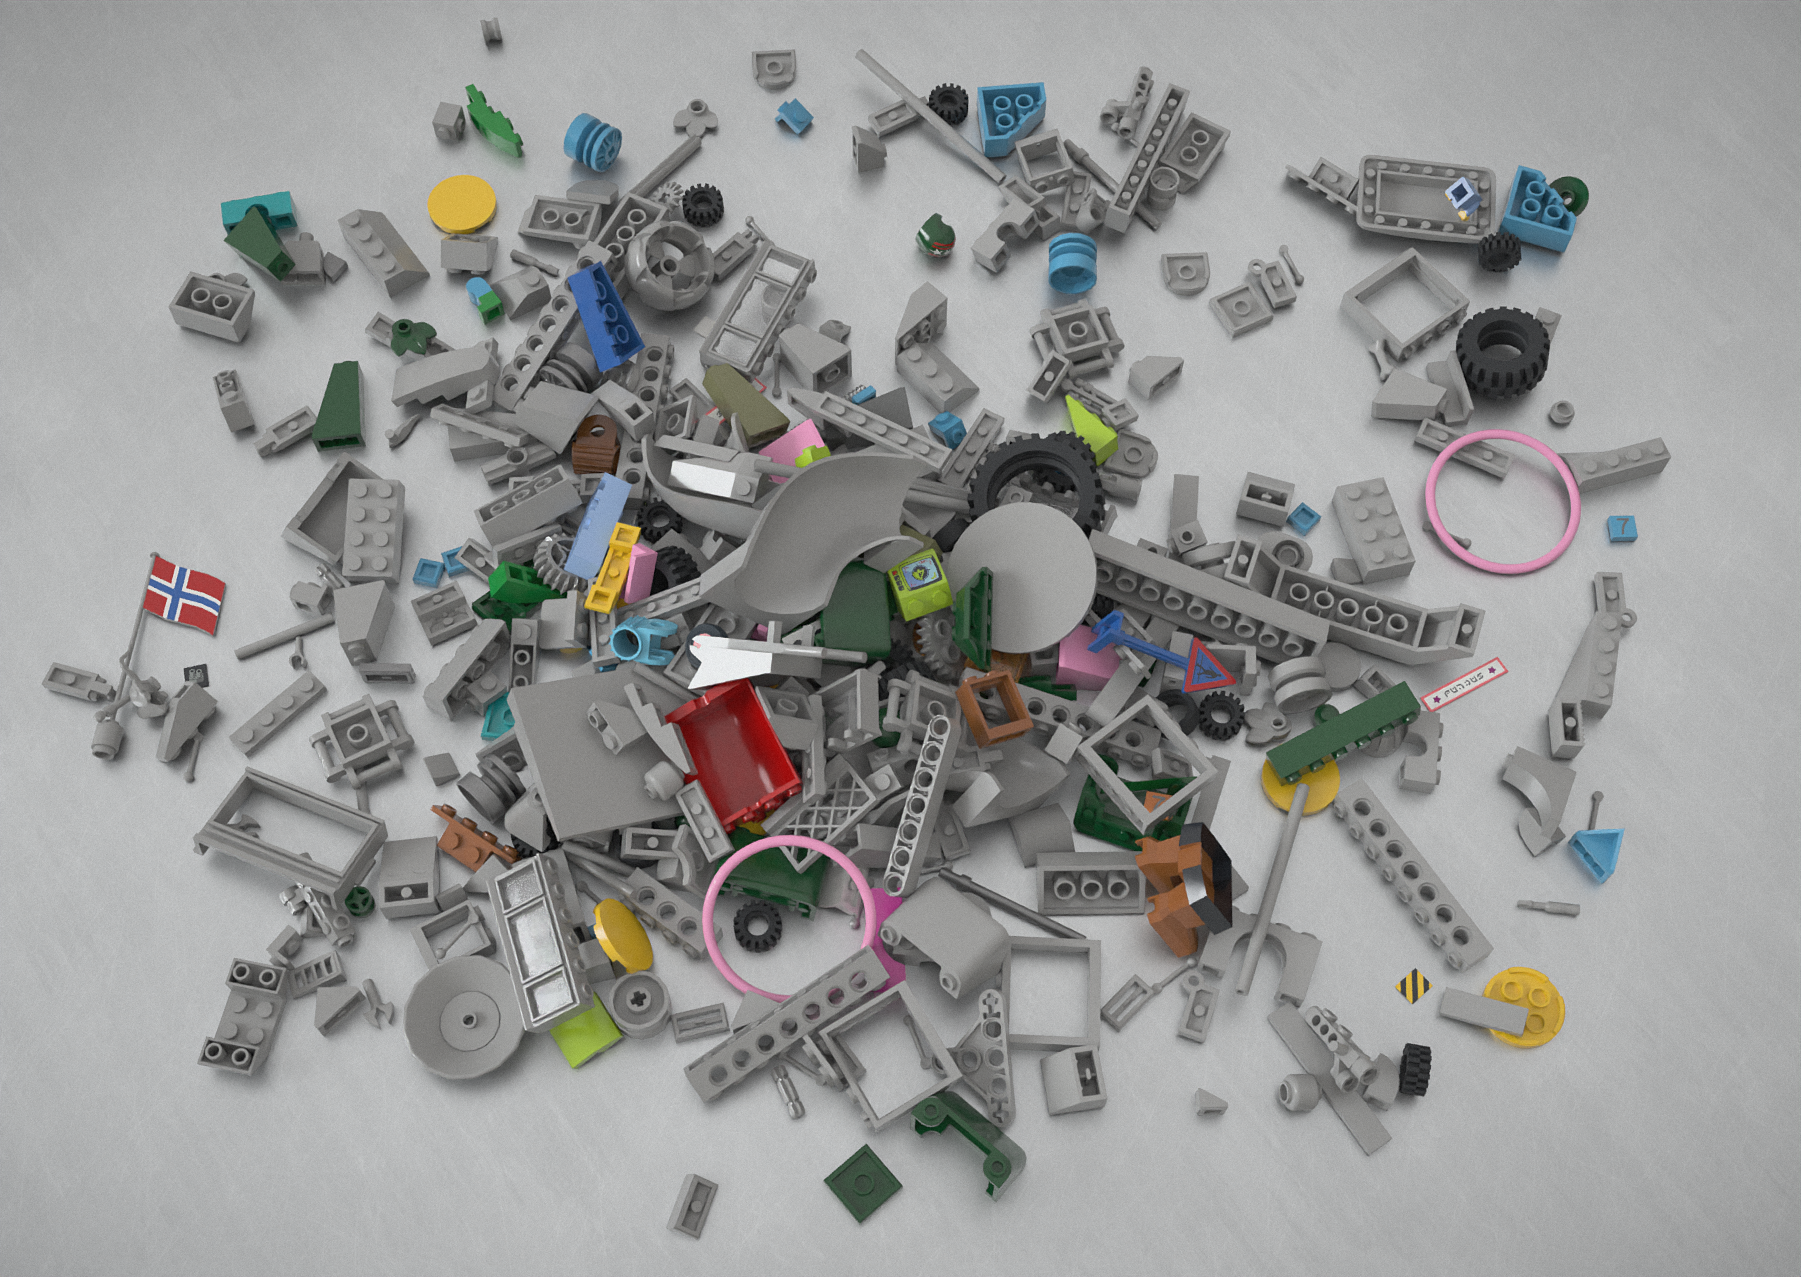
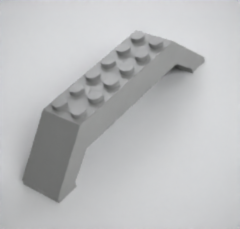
M1239 534L1223 578L1225 581L1330 621L1328 640L1408 665L1473 657L1486 612L1485 610L1462 603L1459 606L1427 609L1297 569L1278 561L1262 546V541Z

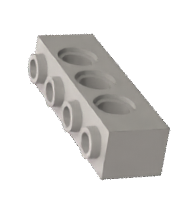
M637 867L625 883L636 889L638 894L631 900L617 891L620 902L631 912L635 911L641 915L640 919L647 926L659 928L662 931V936L669 942L674 943L677 941L683 946L682 950L694 959L697 956L704 961L709 952L703 934L702 913ZM646 897L654 898V901L649 905L641 903ZM666 912L675 913L671 920L662 919ZM713 922L715 939L718 943L723 937L722 928ZM687 927L697 929L692 935L683 934Z

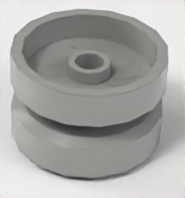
M1235 541L1221 544L1213 543L1181 554L1183 563L1192 568L1201 566L1200 571L1223 579L1228 563H1224V560L1230 559Z
M1295 658L1279 664L1269 672L1268 680L1273 692H1276L1274 700L1279 712L1285 714L1302 713L1315 709L1331 699L1333 694L1328 680L1324 678L1326 672L1320 658Z
M638 971L633 974L627 973L619 978L612 987L608 1000L610 1012L623 1034L633 1039L644 1040L655 1037L664 1031L671 1020L670 1015H672L673 1008L668 989L660 977L647 971Z

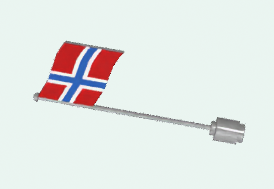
M152 552L150 554L152 558L129 643L132 650L124 662L126 667L129 668L143 610L165 620L200 629L214 637L226 584L209 574L179 567L160 558L159 553ZM123 670L114 703L121 699L127 676ZM117 710L110 716V719L97 723L91 745L92 754L97 758L110 760L114 758V754L118 753L124 729L119 725V722L115 721Z

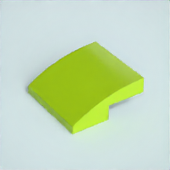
M593 992L594 995L592 997L595 1005L594 1008L549 1030L572 1069H578L595 1054L605 1052L623 1037V1034L596 992Z

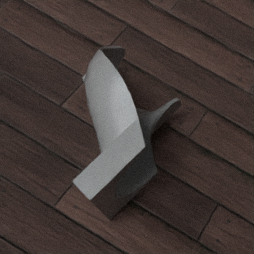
M738 412L733 413L731 416L732 432L724 448L738 450L737 454L747 453L749 449ZM650 433L645 434L641 439L643 462L657 496H660L677 513L693 523L732 537L747 540L753 525L762 511L752 508L751 504L667 485L673 461L681 459L668 455L659 446H654L655 442ZM768 479L764 496L781 483Z
M856 452L825 457L806 465L792 475L766 505L753 525L746 542L701 574L699 597L765 627H768L769 621H781V634H786L828 605L841 570L859 554L864 552V564L885 573L923 548V542L910 536H901L899 518L902 504L909 488L918 475L927 467V462L914 455Z
M905 697L899 698V710L901 708V705L905 702ZM888 699L879 701V709L888 707ZM856 710V731H859V730H857V710ZM846 715L837 719L827 731L826 742L823 743V748L827 747V739L829 738L844 739ZM985 719L989 729L998 727L997 724ZM968 726L967 745L969 747L977 746L970 726ZM1016 738L986 747L987 752L1001 749L1003 760L1000 763L990 764L991 769L988 771L973 770L951 774L948 777L945 790L963 794L952 807L965 828L1038 809L1071 775L1069 770L1058 758L1021 738ZM869 741L842 754V756L849 760L861 778L865 779L871 775L867 754L881 748L875 746L872 741ZM852 775L843 781L842 786H852ZM932 775L927 780L928 787L933 781ZM911 784L905 785L903 789L877 804L855 825L862 823L886 827L905 806Z

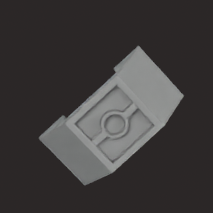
M238 958L233 959L225 982L231 991L215 1037L206 1036L197 1062L198 1065L251 1076L269 1055L286 1005L287 968Z

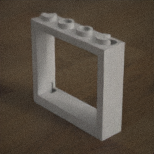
M1411 247L1346 291L1340 307L1376 342L1380 338L1385 339L1384 350L1398 362L1404 357L1409 358L1413 355L1419 346L1429 344L1438 333L1443 334L1455 321H1462L1467 315L1466 311L1470 301ZM1409 270L1450 311L1404 343H1401L1361 302Z
M1148 694L1077 746L1074 755L1079 764L1143 835L1212 783L1218 773L1213 760L1202 754L1197 743L1192 738H1188L1181 731L1178 722L1170 719L1164 712L1162 705L1157 700H1153ZM1142 712L1151 719L1201 774L1151 813L1093 750Z
M1009 936V945L1001 965V970L996 975V987H1001V991L1006 999L1008 1029L1011 950L1088 953L1087 1038L1009 1034L1010 1050L1061 1052L1068 1048L1097 1044L1099 1051L1101 940ZM995 998V1004H998V998ZM995 1023L994 1034L995 1037H998L1001 1034L1002 1028L999 1023Z
M905 980L819 1031L821 1040L817 1042L825 1056L831 1054L835 1061V1064L831 1065L840 1080L845 1078L850 1086L846 1089V1092L853 1104L859 1102L864 1110L860 1114L868 1129L873 1126L876 1132L914 1110L925 1098L943 1092L963 1079V1075ZM900 998L946 1073L947 1078L879 1119L832 1038Z

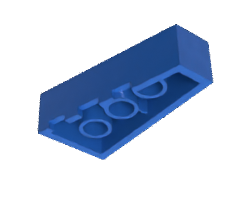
M601 261L580 269L568 277L600 372L624 363L645 348Z

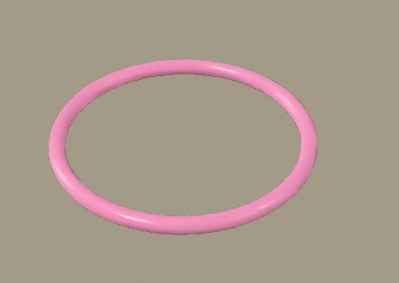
M1488 429L1465 435L1451 443L1440 453L1433 463L1427 478L1425 489L1426 508L1434 530L1442 542L1454 554L1477 568L1501 574H1520L1540 569L1564 553L1578 530L1581 517V499L1573 474L1552 449L1528 435L1502 429ZM1480 440H1511L1533 448L1556 467L1568 488L1571 501V516L1566 533L1555 548L1546 555L1530 562L1500 564L1473 555L1451 537L1439 517L1436 507L1435 489L1442 467L1459 449Z
M797 835L768 837L753 842L737 851L721 866L714 876L703 905L702 925L705 943L714 964L721 974L744 994H746L747 990H750L778 1003H782L792 995L766 992L743 980L727 964L715 939L713 913L717 895L725 879L743 860L762 850L779 846L809 848L830 857L851 876L858 887L864 903L866 926L860 950L867 945L872 948L876 935L877 918L875 902L871 889L861 871L846 855L829 844L814 838ZM858 973L853 975L851 981L858 975ZM834 988V989H832V990L829 992L828 997L834 995L835 993H837V992L840 991L841 989H839V988Z

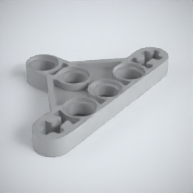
M992 988L983 991L979 996L980 1017L955 1047L946 1049L963 1075V1080L987 1101L988 1116L991 1123L996 1127H1005L1010 1125L1016 1117L1005 995L1002 991ZM990 993L993 994V998H998V1004L994 1005V1013L1000 1012V1017L987 1018L986 1013H992V1006L986 1004V999L991 996ZM992 1021H996L1001 1025L1002 1031L998 1037H992L988 1033V1025ZM994 1049L1000 1050L1004 1055V1061L1001 1065L993 1064L990 1059V1054ZM967 1051H972L977 1056V1063L974 1067H968L964 1063L963 1058ZM933 1053L930 1057L932 1069L938 1074H946L937 1064V1058ZM996 1078H1002L1006 1082L1007 1088L1002 1094L995 1092L993 1089V1081ZM1008 1097V1101L1002 1102L1003 1111H1008L1009 1114L1008 1117L1004 1118V1122L1001 1117H996V1111H999L1001 1107L1000 1101L994 1103V1098Z

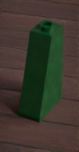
M253 207L223 240L239 256L280 282L296 265L271 222L256 207Z
M344 361L342 363H334L312 433V440L318 452L366 446L363 373L358 361Z

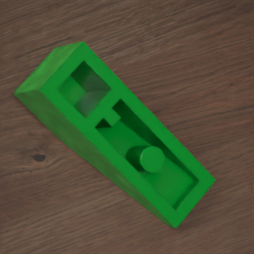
M503 561L488 578L491 598L513 604L537 603L550 599H566L568 593L560 594L558 589L552 590L551 585H543L544 579L537 577L538 571L507 561Z

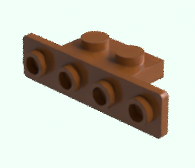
M443 804V806L433 805L431 807V811L449 822L448 827L436 846L473 871L477 872L494 853L510 864L522 860L515 848L506 844L503 846L497 842V836L488 831L482 832L476 828L478 826L476 822L467 817L461 818L456 814L457 810L452 806Z

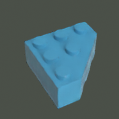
M1044 82L977 87L976 106L985 157L1007 156L1015 148V142L1024 139L1045 117L1047 99Z
M1519 165L1510 186L1498 232H1500V235H1503L1504 232H1509V236L1514 234L1515 238L1518 237L1521 241L1565 252L1573 235L1577 220L1576 216L1572 211L1568 212L1564 207L1563 199L1554 188L1551 189L1545 181L1546 177L1541 171Z

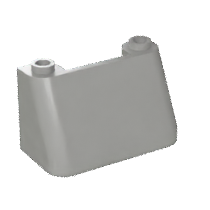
M344 451L300 511L288 523L281 537L333 565L337 561L342 564L349 479L382 478Z
M535 782L506 812L505 828L514 836L543 852L550 844V837L546 834L547 812Z
M933 877L917 888L881 923L877 935L891 946L900 944L905 937L942 967L939 976L941 986L956 999L999 974L1009 945L1008 932L1000 923L939 877Z

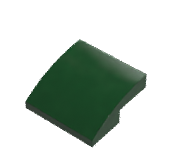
M488 591L472 603V610L483 619L503 620L511 636L512 618L530 619L542 606L543 602L513 604L491 598L490 591Z

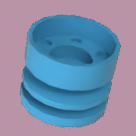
M582 113L573 120L567 130L563 146L564 153L567 157L579 163H584L587 167L593 168L599 173L605 172L612 166L619 154L622 145V133L618 128L611 127L608 123H602L598 118L588 113Z
M1067 233L1054 238L1050 242L1048 282L1053 289L1065 294H1079L1094 287L1097 281V245L1095 241L1087 235Z

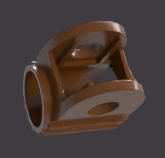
M596 414L587 417L580 424L577 438L572 442V464L575 474L606 472L615 477L621 445L617 437V426L610 417ZM596 427H601L604 429L591 432Z

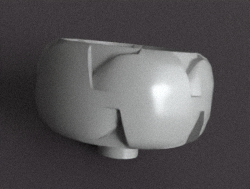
M664 220L647 225L631 240L625 255L624 271L630 288L641 295V301L646 305L661 311L684 310L698 302L709 290L715 273V261L711 248L706 247L703 236L696 229L680 221L668 222ZM666 242L679 249L684 254L683 258L678 261L673 256H665L661 243ZM646 252L660 260L651 269L647 265ZM678 272L693 277L686 290L684 288L672 290V278Z

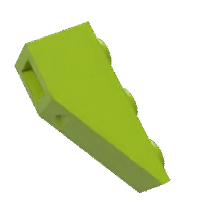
M1067 395L1065 396L1067 409L1076 437L1078 438L1080 435L1085 439L1082 442L1085 445L1089 442L1091 445L1089 452H1094L1095 455L1092 461L1095 462L1096 466H1099L1119 449L1118 435L1113 428H1107L1102 424L1100 418L1095 413H1089L1081 401L1078 399L1074 400L1071 396Z

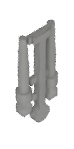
M1080 378L1075 380L1074 385L1069 379H1064L1060 385L1064 392L1071 391L1075 393V397L1070 393L1067 395L1071 396L1074 400L1078 399L1081 401L1089 413H1095L1098 417L1101 412L1091 407V403L1101 408L1109 404L1096 398V396L1111 404L1118 402L1097 390L1088 382L1087 384L1084 383V380ZM1080 396V397L1086 399V400H1087L1086 404L1084 403L1083 400L1079 399L1078 397Z

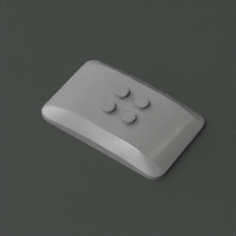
M1366 155L1361 158L1358 175L1356 221L1362 229L1409 238L1462 243H1479L1483 237L1488 238V234L1492 233L1493 236L1495 235L1496 175L1491 169L1379 155ZM1462 177L1470 180L1482 198L1479 207L1470 215L1468 221H1462L1458 215L1464 209L1457 210L1453 203L1445 196V191Z

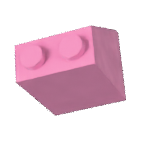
M808 419L759 451V455L771 457L775 463L796 467L795 458L803 454V449L812 445H816L819 448L825 446L812 419ZM769 474L768 479L778 483H785L789 478Z
M1080 625L1069 637H1065L1059 642L1056 684H1075L1077 690L1102 691L1118 669L1119 660H1122L1113 649L1115 644H1108L1098 653L1088 651V645L1095 641L1098 635L1091 632V627Z

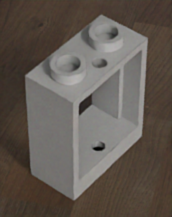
M1058 129L1015 142L1017 158L1026 182L1039 194L1075 183L1073 166ZM1057 151L1063 168L1033 177L1027 161Z
M469 899L409 929L429 970L439 964L427 938L467 919L473 913L479 917V923L474 926L483 945L461 956L481 955L488 957L496 953L492 946L496 940L490 928L484 930L481 921L485 920L479 906L473 907Z

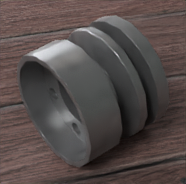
M568 342L555 354V359L549 360L547 365L542 367L539 371V378L543 382L588 393L587 389H593L603 378V372L599 371L597 362L591 354L577 344Z
M490 753L484 758L488 766L482 762L477 764V768L482 775L481 777L469 771L456 785L467 801L486 820L493 824L506 812V808L501 800L504 799L513 805L517 801L515 795L521 797L526 792V788L516 772L507 763Z

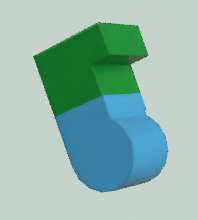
M474 277L467 282L466 289L469 299L473 304L478 305L479 317L484 325L505 314L501 300L483 278Z

